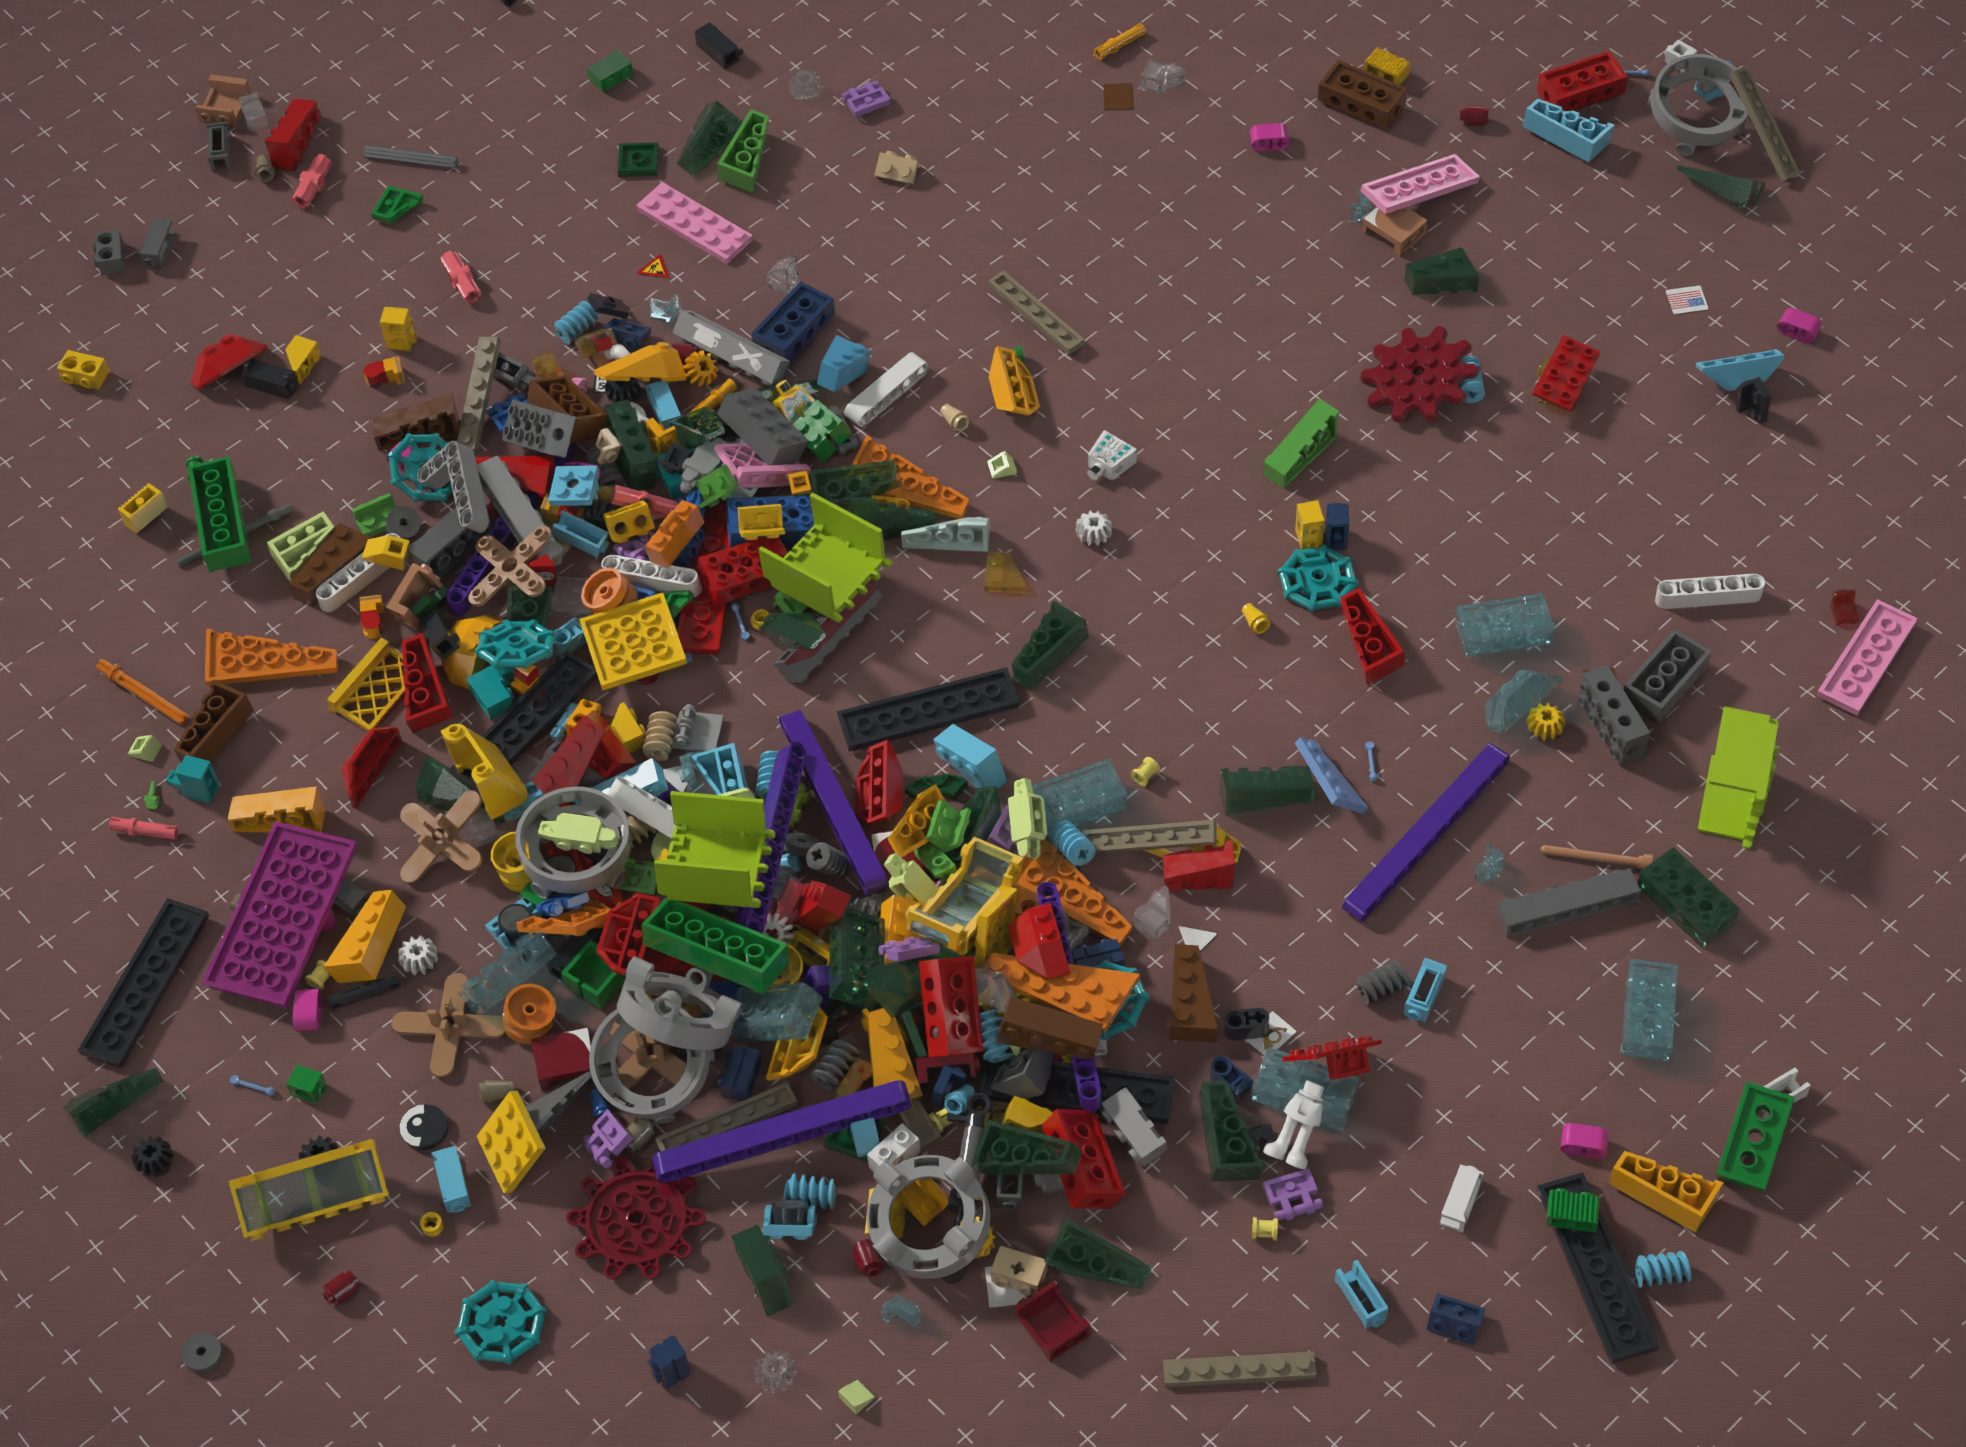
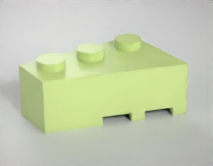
M324 512L267 542L270 555L289 582L295 578L335 529Z

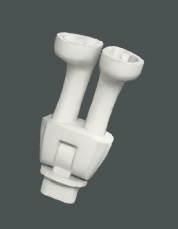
M1306 1080L1303 1090L1300 1089L1299 1093L1294 1095L1284 1109L1287 1118L1283 1129L1275 1142L1268 1143L1263 1150L1265 1154L1284 1160L1296 1125L1300 1122L1302 1123L1301 1128L1286 1158V1162L1297 1168L1306 1169L1308 1160L1305 1156V1149L1313 1127L1319 1126L1321 1122L1323 1107L1321 1095L1324 1087Z

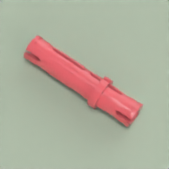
M113 816L109 821L110 831L125 832L131 836L138 834L177 840L179 835L178 826L139 821L137 818L123 819Z

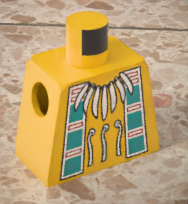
M787 380L776 385L781 396L773 401V405L793 425L800 416L803 418L806 416L804 412L815 400L803 386L791 388Z

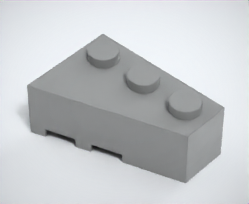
M1126 1087L1102 1103L1104 1110L1101 1113L1108 1124L1114 1123L1118 1129L1115 1131V1134L1122 1144L1128 1143L1131 1148L1128 1152L1136 1164L1141 1162L1143 1166H1146L1168 1151L1165 1139L1159 1136L1154 1128V1124L1151 1120H1148L1142 1108Z

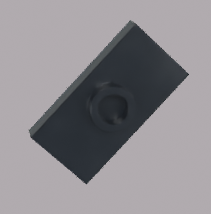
M590 293L587 297L593 310L597 313L620 318H627L630 314L620 299Z

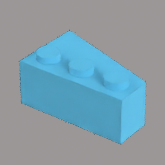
M952 724L933 739L936 746V754L987 797L1007 782L997 750L956 725Z
M734 743L692 755L698 770L715 795L748 788L742 759Z

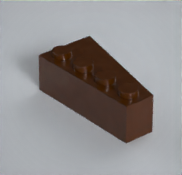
M453 393L373 418L374 439L377 449H392L409 433L411 435L438 433L445 441L457 440L460 421ZM416 443V445L428 444V443Z
M339 523L290 582L294 598L311 607L318 603L316 589L362 554L368 539L373 538Z
M212 680L209 693L203 696L199 711H195L193 714V721L190 727L185 729L174 749L180 763H182L185 755L207 761L212 760L254 711L245 693Z

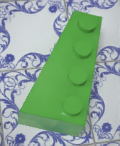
M752 109L749 111L717 163L718 180L753 193L768 134V115Z
M1319 398L1274 452L1265 459L1263 464L1264 476L1280 487H1286L1337 439L1339 411Z

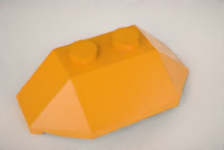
M997 346L989 373V381L996 407L1003 411L1030 416L1040 408L1032 375L1024 363L1017 358L1018 355L1015 350Z
M482 615L456 621L452 632L458 634L460 648L442 661L440 659L451 685L470 690L466 678L480 672L486 660L478 658L475 654V649L478 647L480 640L479 634L483 630L488 631L502 624L504 619Z
M808 993L790 997L767 1072V1080L785 1078L803 1071L816 1059L828 1016Z

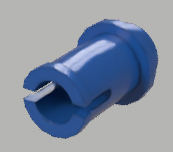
M594 1089L589 1093L594 1109L593 1116L598 1120L607 1109L611 1111V1107L607 1105L606 1099L598 1089Z

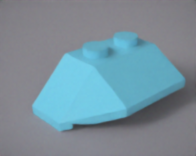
M1775 349L1697 362L1696 367L1723 389L1731 391L1740 387V384L1744 381L1760 377L1764 383L1784 360V354Z

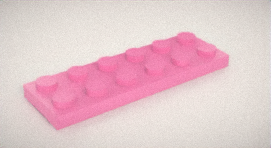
M1456 154L1363 184L1361 192L1384 214L1476 184L1480 176Z
M663 182L636 205L639 213L725 264H728L753 241L752 234Z
M1877 599L1819 688L1817 697L1858 716L1914 628L1918 618Z

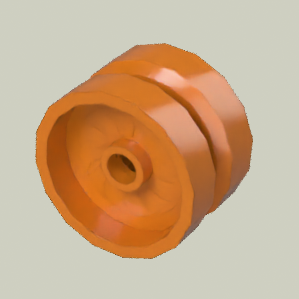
M607 567L598 570L590 576L582 589L581 598L583 604L594 614L637 601L638 593L636 588L615 568Z
M531 983L519 985L512 989L506 997L502 1015L503 1029L509 1038L517 1043L528 1045L532 1044L531 1039L548 1036L552 1031L556 1012L554 997L547 989Z

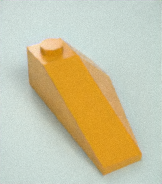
M658 342L657 345L644 347L594 370V375L603 380L630 381L631 377L650 381V377L661 378L662 382L683 381L687 377L678 351L665 342Z
M936 784L917 796L888 837L893 850L901 858L929 842L926 839V835L936 804L942 799L945 801Z

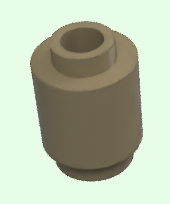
M636 1118L626 1129L633 1137L626 1146V1149L631 1153H635L636 1150L640 1151L655 1134L653 1130L654 1125L650 1120Z

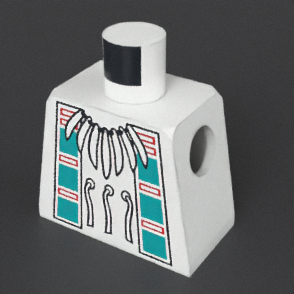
M1104 430L1088 454V466L1090 467L1087 471L1088 476L1093 480H1097L1103 475L1109 480H1114L1137 462V449Z

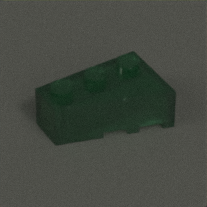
M1460 247L1406 264L1404 281L1412 295L1438 294L1439 291L1458 293V290L1477 292L1479 274L1464 249Z

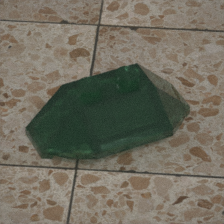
M996 786L978 788L975 791V795L960 810L962 811L966 808L971 810L970 821L965 829L962 845L945 853L953 863L962 862V857L960 856L961 849L964 844H968L974 837L990 843L987 839L1002 813L999 791ZM977 848L974 860L986 858L988 852Z

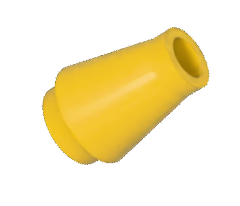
M1251 603L1243 606L1242 613L1251 631L1257 634L1267 631L1270 627L1269 617Z

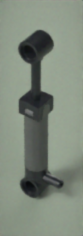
M975 1093L970 1096L967 1101V1114L959 1113L956 1115L947 1113V1121L965 1123L959 1157L967 1162L975 1171L974 1176L978 1182L989 1124L993 1117L991 1101L983 1093ZM985 1106L984 1110L975 1111L977 1107ZM951 1188L948 1205L951 1213L956 1214L955 1227L960 1226L963 1220L964 1206L959 1192L955 1188ZM975 1200L976 1209L978 1200ZM963 1267L953 1274L942 1277V1279L950 1284L958 1283L964 1277L965 1268Z

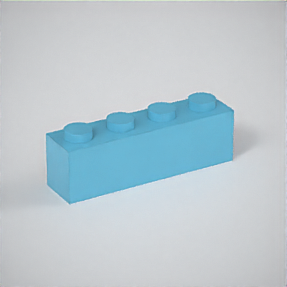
M653 758L592 787V789L607 794L616 777L619 776L655 797L668 790L663 768ZM582 801L575 802L576 805H582Z

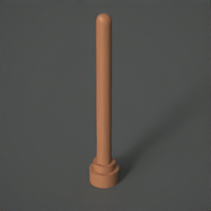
M1548 845L1541 847V852L1546 855L1637 866V869H1642L1641 872L1651 873L1653 855L1651 854L1631 857Z

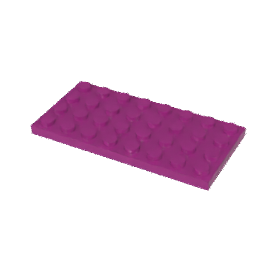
M275 821L201 984L206 988L287 1009L359 846L357 842Z

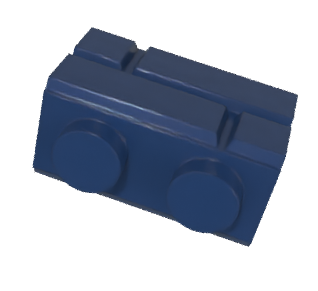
M1341 503L1328 504L1325 522V545L1333 551L1346 550L1349 534V505Z
M1103 939L1098 944L1090 946L1082 944L1072 950L1074 965L1095 967L1103 963V960H1109L1110 963L1125 967L1124 957L1117 939Z
M737 1045L733 1046L731 1053H727L725 1056L724 1074L720 1073L718 1077L717 1087H720L721 1096L739 1101H744L751 1097L762 1063L761 1051L752 1048L746 1049Z
M672 1335L663 1340V1344L658 1343L649 1349L651 1359L647 1362L651 1368V1375L657 1384L661 1382L668 1389L675 1385L677 1380L681 1381L690 1375L691 1371L686 1352L675 1336Z

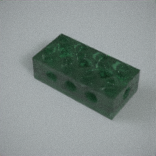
M629 400L606 404L604 412L607 414L605 429L608 428L621 444L616 463L627 487L637 491L653 489L655 487V479L658 477L656 471L658 457L651 450V441L649 437L646 438L643 423L638 421L636 408H632Z
M1674 847L1640 871L1637 882L1639 889L1701 948H1704L1736 923L1740 908Z
M846 908L840 919L832 924L830 923L829 998L872 1010L883 997L884 954L881 955L879 953V946L885 945V919Z

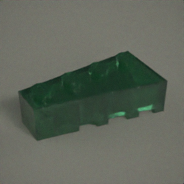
M895 459L811 470L813 493L842 509L870 499L872 495H880L901 487L899 465Z
M1053 601L1049 612L1044 614L1041 624L1037 630L1034 629L1031 639L1027 644H1024L1011 664L1014 681L1032 691L1089 638L1086 619Z
M1282 766L1278 770H1272L1270 767H1261L1259 771L1239 768L1238 772H1229V768H1221L1220 797L1225 816L1240 815L1249 811H1262L1273 807L1281 808L1296 803L1305 804L1314 800L1315 786L1309 766Z
M945 949L941 950L939 954L872 967L862 983L891 1018H894L923 1001L919 961L960 956L952 950Z
M1227 1081L1202 1082L1198 1096L1211 1181L1259 1180L1264 1165L1261 1159L1258 1158L1253 1140H1250L1246 1130L1247 1126L1239 1115L1238 1106Z
M988 1120L971 1165L983 1175L1075 1174L1083 1151L1071 1141Z

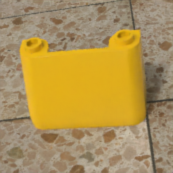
M453 724L441 730V734L458 772H464L463 769L472 770V778L479 789L486 806V812L491 820L527 800L528 792L525 785L495 744L461 724Z

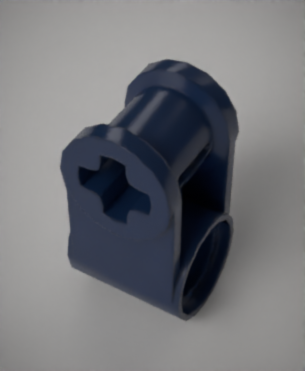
M1217 1056L1212 1060L1210 1080L1233 1102H1238L1240 1096L1247 1089L1254 1087V1083L1248 1074L1241 1071L1229 1058ZM1217 1069H1223V1070H1225L1226 1072H1224V1073H1219V1072H1217L1216 1070H1217Z

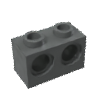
M120 230L95 233V241L92 242L94 253H96V256H93L95 268H99L102 276L126 272L124 241Z

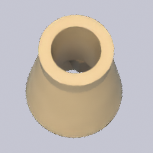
M949 404L942 406L940 413L953 430L963 431L968 426L969 419L966 413Z

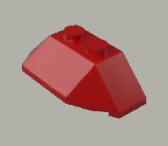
M234 334L222 337L219 343L207 346L198 355L190 382L192 387L198 390L203 389L252 357L268 349V346L260 341Z
M371 728L360 743L355 745L349 759L343 763L341 773L353 808L357 809L402 742L398 728Z
M888 740L869 747L867 751L868 756L863 761L856 777V816L869 825L885 820L903 809V769Z
M636 893L632 898L622 902L608 912L597 953L614 973L625 975L628 964L634 956L645 960L648 947L643 945L642 923L659 906L660 898Z
M1050 902L1027 908L1008 925L1016 958L1020 965L1040 974L1046 980L1070 974Z

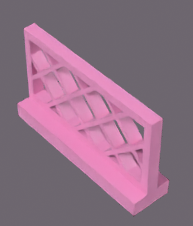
M746 443L716 444L714 447L715 452L723 463L727 464L739 485L737 488L790 486L788 474L807 471L809 475L811 471L807 464H800L798 461L787 463L789 465H767L753 457L761 459ZM725 451H727V452L733 454L734 457L731 456V455H729V454H727ZM736 457H739V458H741V459L747 461L748 463H746V462H744V461H742V460H740V459H738V458H736Z

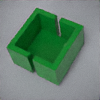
M816 400L804 412L806 416L804 418L800 416L793 426L808 440L806 449L824 463L836 450L826 436L829 434L834 442L840 446L852 432L838 416Z
M589 940L562 971L561 975L565 988L580 997L584 995L586 1001L601 1010L624 984L626 976L614 973L598 955V944Z

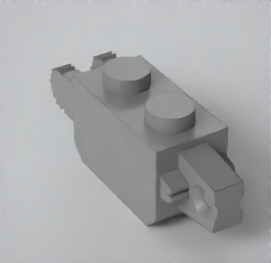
M716 438L713 442L706 440L702 446H698L695 449L693 456L687 458L683 463L682 469L684 472L681 477V491L690 493L696 487V481L722 466L723 461L715 452L714 447L716 444H729L728 442L723 441L721 438Z

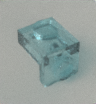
M1358 189L1357 204L1349 206V221L1363 220L1364 216L1370 213V208H1372V202L1361 192V189Z
M673 295L670 302L650 298L648 302L649 319L673 323L681 311L678 295Z
M701 751L690 752L680 756L681 770H678L681 782H686L688 790L697 788L696 776L693 770L697 769L692 755L701 753Z
M1490 843L1485 847L1484 857L1486 860L1476 866L1475 879L1480 884L1486 880L1494 879L1503 868L1504 857L1502 852L1498 848H1494Z
M896 1294L892 1300L888 1299L881 1308L882 1321L886 1324L895 1314L913 1327H916L921 1322L919 1306L910 1299L908 1301L899 1294Z

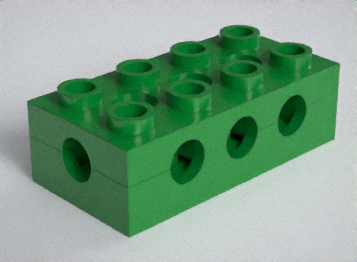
M1746 1081L1716 1178L1765 1194L1793 1107L1794 1096ZM1759 1110H1766L1770 1116L1767 1119H1760L1756 1116V1113ZM1752 1133H1758L1762 1136V1140L1755 1143L1748 1137ZM1744 1156H1751L1755 1162L1750 1166H1746L1741 1162V1159Z

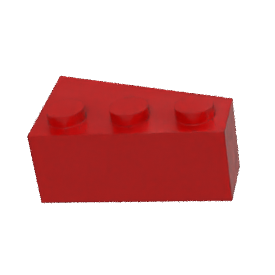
M587 715L582 716V718L579 720V722L576 724V726L573 728V730L570 732L567 738L573 733V731L579 726V724L584 720V718ZM609 727L590 766L592 770L606 779H611L636 765L634 759Z

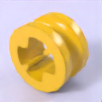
M428 1212L421 1217L420 1226L426 1236L435 1237L442 1232L444 1227L439 1214ZM431 1221L432 1223H436V1226L433 1228L432 1226H428L427 1223Z

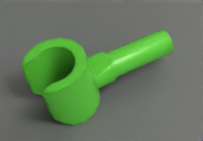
M152 781L148 795L144 796V801L147 803L146 808L157 810L160 798L155 796L156 782Z

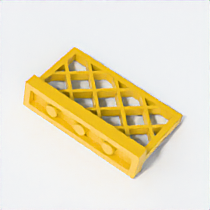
M381 637L327 699L328 710L334 714L338 712L366 731L376 728L405 694L404 676L402 674V668L404 667L403 663L400 662H403L402 654L390 647L389 642ZM389 655L397 658L398 664L385 665L384 660ZM399 669L400 677L387 679V670ZM384 671L385 679L372 681L371 675L374 672ZM401 682L402 688L399 691L389 692L388 684ZM386 684V693L374 694L373 686ZM370 686L371 695L358 696L357 691L360 688ZM388 698L386 706L376 708L375 699ZM372 700L373 708L360 710L359 701ZM357 702L358 710L347 711L343 708L347 703ZM374 713L375 719L370 725L361 718V715Z

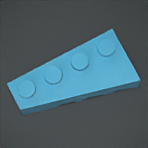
M1536 99L1526 108L1522 127L1590 162L1610 144L1615 125L1611 123L1604 125L1598 123L1599 119L1590 117L1589 120L1580 117L1579 113L1573 110L1566 112L1562 110L1561 106Z

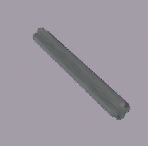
M366 145L363 149L364 156L370 158L456 168L458 165V157L370 145Z

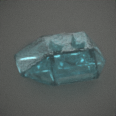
M1526 669L1518 671L1514 678L1502 685L1500 690L1484 703L1488 730L1504 733L1563 681L1562 677Z

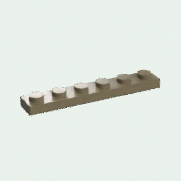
M1745 66L1731 72L1729 75L1781 181L1783 182L1799 175L1800 171L1749 67Z
M1004 270L988 280V286L1068 355L1084 345L1083 337Z
M479 337L457 439L458 443L472 448L474 452H478L501 344L499 337Z
M1215 820L1091 829L1083 830V834L1095 845V854L1216 845L1217 822Z
M786 1082L655 1138L659 1150L664 1151L760 1122L793 1108L798 1103L789 1083Z
M1314 1351L1163 1360L1165 1387L1316 1379Z

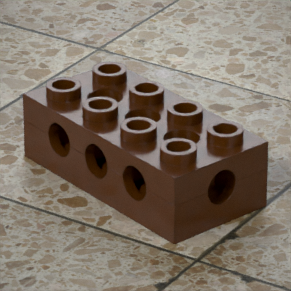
M1337 60L1319 83L1318 101L1386 130L1406 106L1407 88L1341 60Z

